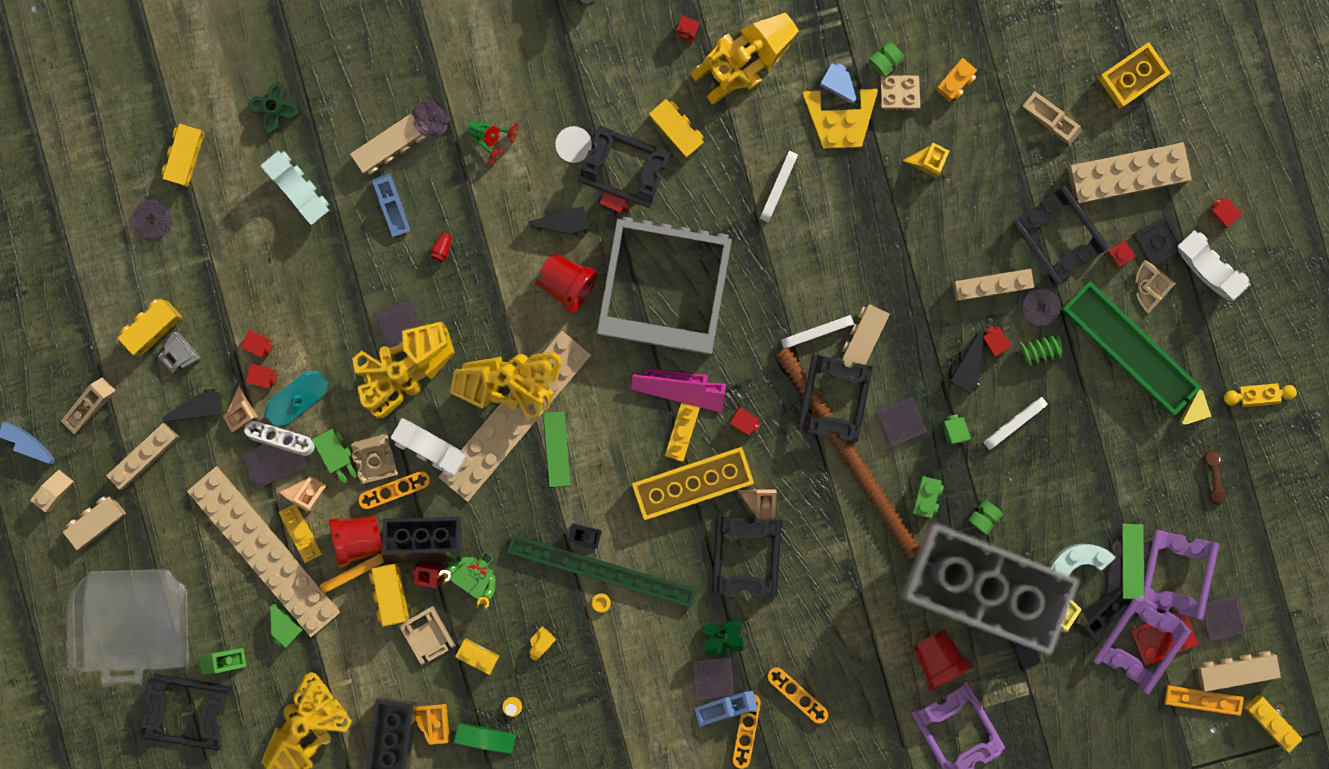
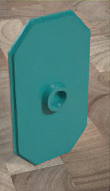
M319 371L304 372L266 403L264 416L274 426L290 424L326 394L328 381Z

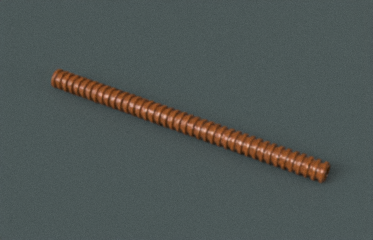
M785 348L777 353L776 358L779 357V362L783 364L782 367L786 368L785 372L790 374L789 378L793 379L792 382L796 384L795 387L799 388L798 392L802 393V398H804L807 373H804V368L800 367L801 363L796 361L797 357L794 358V353L790 352L791 348ZM813 387L809 408H812V413L816 414L815 418L822 416L833 417V412L830 413V408L826 407L827 403L822 401L824 400L823 397L820 398V393L816 391L817 388ZM832 432L828 438L832 439L831 442L835 443L834 447L838 448L839 454H842L841 458H844L845 464L848 463V468L852 469L851 473L855 474L854 478H857L859 480L857 481L858 484L861 483V488L865 489L864 493L868 494V499L872 500L871 504L874 503V508L878 509L877 513L882 515L881 519H884V524H887V528L891 529L890 533L895 535L894 539H897V543L901 545L900 548L904 549L903 553L908 555L907 559L916 557L919 551V544L914 542L915 538H912V534L908 532L909 529L905 528L906 524L902 523V518H899V514L895 513L896 509L892 508L893 504L889 503V498H886V494L882 493L883 489L879 488V483L875 482L876 478H873V474L869 473L870 469L865 467L866 463L862 462L863 458H860V454L856 453V448L852 447L853 443H850L849 440L837 438V433Z

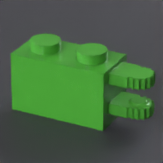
M332 428L312 439L329 472H336L341 482L345 484L347 483V478L341 468L347 466L353 478L358 477L352 465V452L348 447L345 448L342 443L344 438L341 432Z

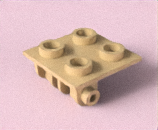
M881 75V108H884V110L896 108V111H898V108L902 109V111L904 109H913V111L920 109L919 76L887 75L883 77Z

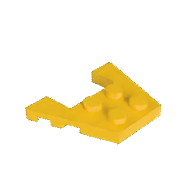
M860 89L861 109L821 111L820 91L803 92L804 100L806 101L823 149L862 147L878 89Z

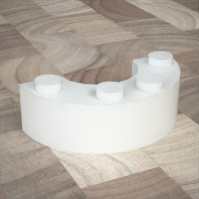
M1194 230L1178 245L1179 253L1205 284L1223 298L1233 301L1250 285L1249 278L1242 272L1234 271L1229 264L1222 263L1219 260L1220 256L1210 249L1207 238L1201 232L1197 233Z
M403 418L391 436V439L396 441L394 445L403 450L407 447L417 452L416 456L424 461L427 459L433 462L432 466L441 471L444 469L442 473L451 478L458 474L468 456L453 445Z

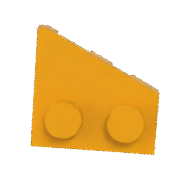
M447 704L417 707V725L425 734L429 745L450 743Z

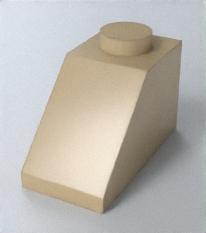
M58 470L39 488L30 501L44 512H51L74 481Z

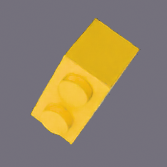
M466 638L455 657L490 675L500 656Z

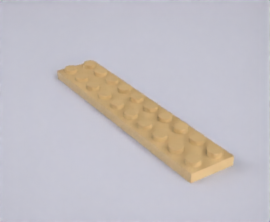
M563 331L558 334L543 352H553L562 358L558 379L555 382L550 381L548 388L554 392L551 403L591 356ZM552 358L548 361L553 366L556 364V361H552ZM543 398V406H545L546 400ZM500 403L461 450L468 456L458 474L451 478L441 473L439 478L468 502L539 417L527 418L520 405L512 410L508 408L507 404ZM533 404L528 405L529 412L535 414L537 411Z
M218 466L187 491L310 637H313L341 613L326 593L323 594L320 586Z

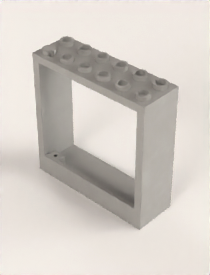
M622 217V220L617 219L597 334L711 355L732 239H728L729 235L717 233V236H711L708 231L698 230V233L690 232V228L679 227V230L671 229L672 225L660 223V226H654L651 221L641 220V223H637L629 217ZM623 228L724 245L708 334L607 317Z

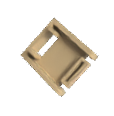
M433 606L399 625L421 665L425 664L422 656L425 655L429 662L448 651L446 642L449 643L451 648L455 647L452 638ZM426 615L429 622L413 630L410 623Z

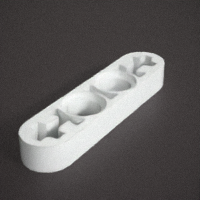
M791 151L788 152L760 217L761 220L769 222L798 154Z
M851 315L784 338L781 340L784 349L851 326L854 322Z
M1043 397L1038 398L983 442L989 450L995 447L1047 406V402Z
M251 421L244 428L245 434L253 441L299 455H310L315 448L314 443L307 436L261 422ZM255 428H257V430L262 433L260 435V433L258 432L251 433L250 431L251 429L255 430ZM269 432H275L273 439H266ZM286 437H292V442L289 445L283 444ZM297 442H299V444L306 445L307 443L309 446L302 448L300 445L297 444Z

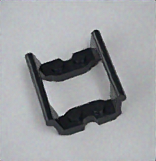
M599 125L592 142L596 148L588 151L578 182L650 209L661 180L658 171L665 170L672 153ZM613 139L651 153L641 175V188L635 195L598 181L597 171L605 164Z
M1066 185L1040 202V210L1030 209L1012 222L1056 285L1076 271L1075 266L1078 262L1085 265L1110 248ZM1071 205L1093 237L1087 245L1077 246L1058 260L1057 266L1054 267L1031 237L1028 229L1037 228L1058 213L1061 206Z
M812 354L797 430L830 436L832 432H836L837 438L858 442L873 366L852 362V365L847 367L844 360ZM826 372L836 379L851 382L862 381L854 425L848 420L829 416L815 418L808 413L816 374Z
M717 516L712 593L740 595L741 591L747 590L751 596L777 597L782 520L755 519L754 523L747 524L744 518ZM732 533L736 537L763 538L766 535H770L773 538L771 577L768 581L752 576H732L729 579H724L721 575L724 534Z
M154 674L147 691L146 703L150 705V711L143 715L141 727L143 739L220 751L221 743L219 742L221 725L217 723V717L224 713L225 701L230 692V686ZM170 685H178L210 691L209 701L203 708L200 726L203 740L167 735L158 731V727L164 721L167 697L164 693L165 688Z

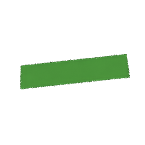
M565 412L544 413L549 486H569L570 473Z
M1123 524V599L1144 597L1143 524Z

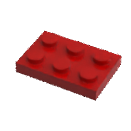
M1179 610L1171 613L1181 619L1186 627L1191 630V633L1177 653L1199 645L1187 615L1179 614ZM1148 623L1130 629L1144 666L1164 659L1174 644L1172 633L1159 631Z

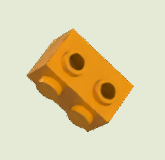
M962 58L936 88V91L949 102L953 98L957 100L964 92L962 87L965 84L970 85L976 78L974 73L977 69Z

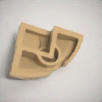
M1145 260L1141 264L1135 282H1138L1137 298L1141 306L1149 314L1176 283L1157 267Z

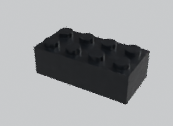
M461 518L383 519L382 556L384 563L462 562Z
M382 697L375 699L367 769L410 768L418 702Z

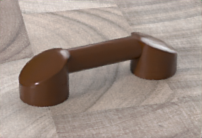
M1208 451L1204 455V462L1211 466L1214 490L1210 492L1209 498L1214 504H1221L1227 497L1226 492L1221 487L1218 467L1221 462V456L1216 451Z

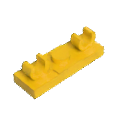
M681 402L665 456L684 461L700 407Z
M293 504L279 512L304 563L323 554L298 505Z

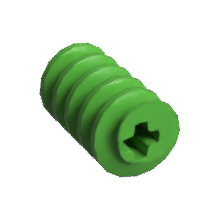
M1059 334L1056 335V340L1053 336H1049L1048 341L1046 338H1042L1041 343L1038 340H1034V345L1031 342H1027L1026 347L1023 343L1020 344L1023 359L1029 366H1032V360L1039 364L1040 358L1047 362V356L1054 360V354H1057L1059 359L1062 358L1063 347Z

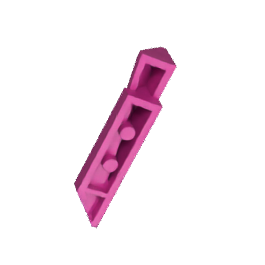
M651 368L645 370L644 375L634 374L632 377V390L717 412L723 411L726 384L707 383L708 375Z

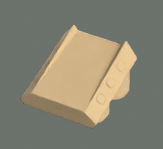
M382 434L369 439L355 441L351 444L352 457L356 463L357 474L361 484L398 474L388 435Z

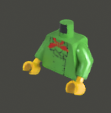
M485 551L479 560L473 556L470 558L462 557V562H452L437 575V578L442 575L446 579L442 584L447 583L448 580L457 584L478 599L477 608L479 604H484V611H486L495 593L496 578L493 575L494 571L488 567L494 557Z

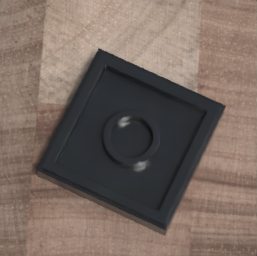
M1168 216L1133 234L1146 260L1154 266L1179 253L1178 245L1182 243Z

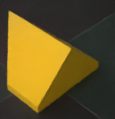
M932 142L929 147L902 161L937 177L942 170L949 150Z

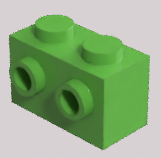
M924 476L920 477L911 513L929 518L937 514L939 504H936V501L943 492L944 486L941 485L942 481Z

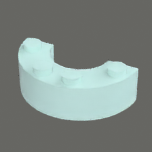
M277 151L261 167L312 225L329 211L327 208L329 203L323 196L319 198L314 192L317 188L310 180L306 182L303 179L302 175L304 173L297 165L295 167L291 165V158L286 152L280 153Z
M1075 544L1061 550L1051 560L1048 568L1069 576L1076 567L1084 564H1090L1096 569L1102 570L1116 557L1099 546Z

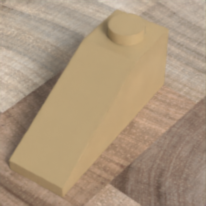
M103 377L88 386L61 422L73 434H76L103 407L116 390Z

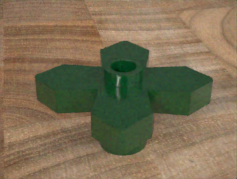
M279 81L269 87L267 98L255 96L247 102L254 113H265L262 125L269 134L279 128L280 116L293 119L300 114L299 109L294 103L283 102L286 90ZM277 105L276 109L272 111L271 107Z
M740 620L728 621L723 628L715 624L702 625L703 638L707 639L705 642L707 656L718 654L720 657H729L732 652L745 650L743 637L738 636L742 633Z

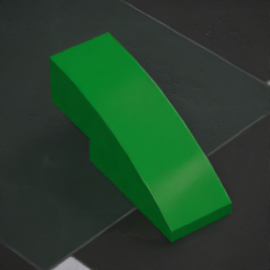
M459 723L454 743L512 754L516 734Z

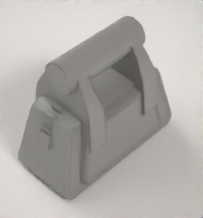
M173 332L164 345L165 350L158 356L172 374L178 368H186L201 359L200 355L179 332ZM168 355L174 358L175 364L167 357Z

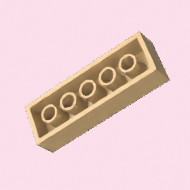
M1184 142L1075 164L1067 168L1072 193L1079 204L1177 185L1192 180Z

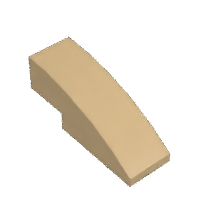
M1034 92L1023 105V108L1069 146L1082 131L1080 125L1067 117L1062 110L1037 92Z

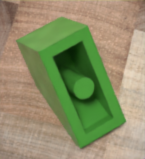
M958 414L946 417L947 421H943V426L948 444L971 439L963 417L958 418Z
M273 604L270 607L271 633L275 637L273 640L280 647H288L304 629L277 604Z
M244 648L199 655L201 674H213L246 667Z

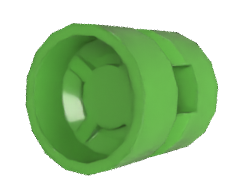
M888 41L881 47V52H875L868 60L880 75L886 77L893 71L892 66H898L905 60V57L892 42Z
M984 499L978 506V512H973L968 521L981 532L988 535L994 527L993 523L998 522L1004 514Z

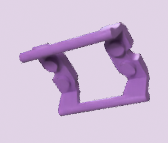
M1155 529L1144 578V598L1156 604L1157 609L1170 611L1171 608L1177 607L1179 614L1203 619L1219 543L1197 538L1194 542L1189 543L1186 540V536ZM1170 548L1173 553L1193 558L1207 557L1208 562L1198 602L1187 595L1169 591L1156 593L1150 588L1159 549Z
M1139 596V598L1134 597L1093 661L1097 664L1104 662L1114 669L1123 667L1126 670L1125 675L1139 683L1142 690L1149 694L1191 633V630L1175 615L1168 611L1165 613L1157 612L1156 604ZM1135 612L1139 614L1144 622L1159 631L1173 634L1174 644L1154 674H1151V672L1143 667L1142 662L1122 649L1111 648Z
M967 681L960 684L956 690L945 695L946 701L943 704H938L935 701L923 709L911 712L913 719L942 769H974V764L977 761L987 763L1000 755L1002 750L1005 749L1004 744ZM970 701L989 734L990 742L979 743L961 753L956 761L952 763L943 756L927 725L933 721L940 722L959 712L964 704Z

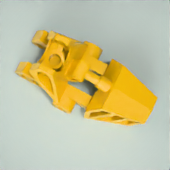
M786 13L741 29L739 32L742 36L735 41L729 34L725 35L715 43V48L703 60V63L690 73L694 81L697 82L712 71L714 78L721 83L720 86L707 96L712 105L735 89L747 87L748 90H751L762 82L758 72L763 68H766L770 73L799 32L792 19ZM755 51H758V55L760 56V58L748 67H746L745 69L741 70V68L751 59L750 54H752Z
M438 322L402 331V342L391 348L384 346L380 349L382 363L363 351L353 358L355 374L362 375L366 383L358 387L361 403L376 418H385L401 404L404 398L402 391L409 396L418 394L421 389L418 381L425 376L432 380L454 355L455 352L450 335L444 323ZM406 352L409 355L400 363L395 362V354ZM361 357H366L367 362L362 366H358V360ZM393 392H398V398L395 401H390L389 396ZM379 406L382 407V412L377 410Z
M552 352L534 354L529 358L524 354H518L509 362H502L501 357L467 362L463 364L462 369L454 370L450 393L482 409L491 402L507 404L508 408L512 410L520 405L527 418L539 417L541 410L549 409L554 392L548 388L550 381L555 382L558 379L562 358ZM551 358L552 361H556V364L554 366L552 363L548 362ZM501 386H509L511 390L509 397L498 393ZM543 398L546 400L545 406H543ZM529 404H533L537 411L535 414L529 412Z
M311 672L304 675L293 697L295 704H289L284 708L283 715L286 722L281 729L275 727L261 760L265 769H310L313 767L310 757L316 753V750L322 744H328L331 740L327 730L347 732L352 720L348 717L347 712L337 699L332 700L333 696L330 694L329 689L317 674ZM314 678V681H311L308 684L307 680H312ZM300 695H302V698L298 703L297 699ZM294 712H296L297 715L291 718L290 714L292 713L294 715ZM344 719H347V722L343 727H339L336 725V723L342 724ZM310 728L317 736V739L311 745L309 744L303 748L299 741L307 735Z

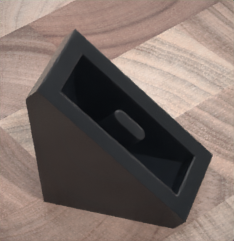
M572 523L568 543L597 549L602 530Z
M1007 637L1023 670L1041 662L1036 648Z

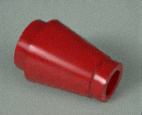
M441 233L430 250V257L432 259L444 262L448 258L452 236L447 233Z

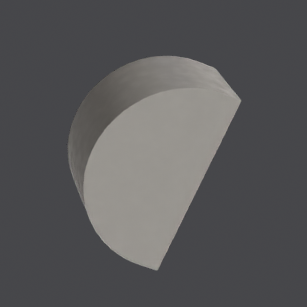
M929 522L901 596L1051 654L1079 580Z

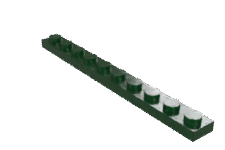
M514 534L512 535L507 552L691 608L697 591L696 588Z

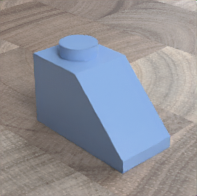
M832 63L820 86L853 104L856 96L849 72L845 71L847 68L839 63H836V65Z

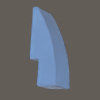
M391 173L373 179V185L392 237L411 231Z
M8 422L2 423L0 438L14 442L13 451L49 464H54L55 459L49 451L31 434Z
M748 691L694 709L699 727L758 710L753 691Z

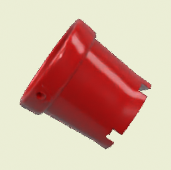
M555 252L554 257L551 255L542 266L539 273L543 277L541 280L536 278L535 284L561 302L563 308L573 314L581 307L596 282L598 272L590 267L585 268Z
M376 515L340 520V518L328 520L338 568L348 566L349 562L382 553V542L377 527Z
M945 629L918 643L917 646L912 647L927 678L926 684L929 691L938 688L973 667L970 660L964 658Z

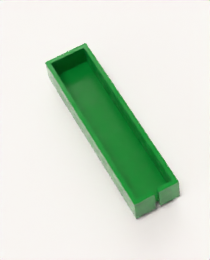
M1091 281L1086 282L1060 309L1170 416H1175L1187 404L1186 400H1191L1202 388Z

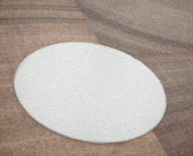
M572 126L565 128L556 139L557 153L568 162L575 163L584 160L592 147L589 134L580 127Z

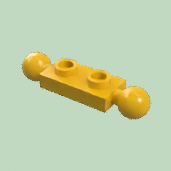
M1278 383L1240 387L1239 394L1233 390L1226 392L1224 401L1230 406H1234L1241 401L1242 407L1281 404V397L1285 400H1292L1296 397L1297 391L1292 385H1286L1280 390Z

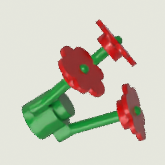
M472 121L467 127V134L472 136V141L478 143L490 153L489 163L492 166L501 158L505 149L501 147L498 150H492L489 147H492L498 141L500 132L508 133L511 143L514 144L519 124L514 122L513 126L506 129L484 122Z

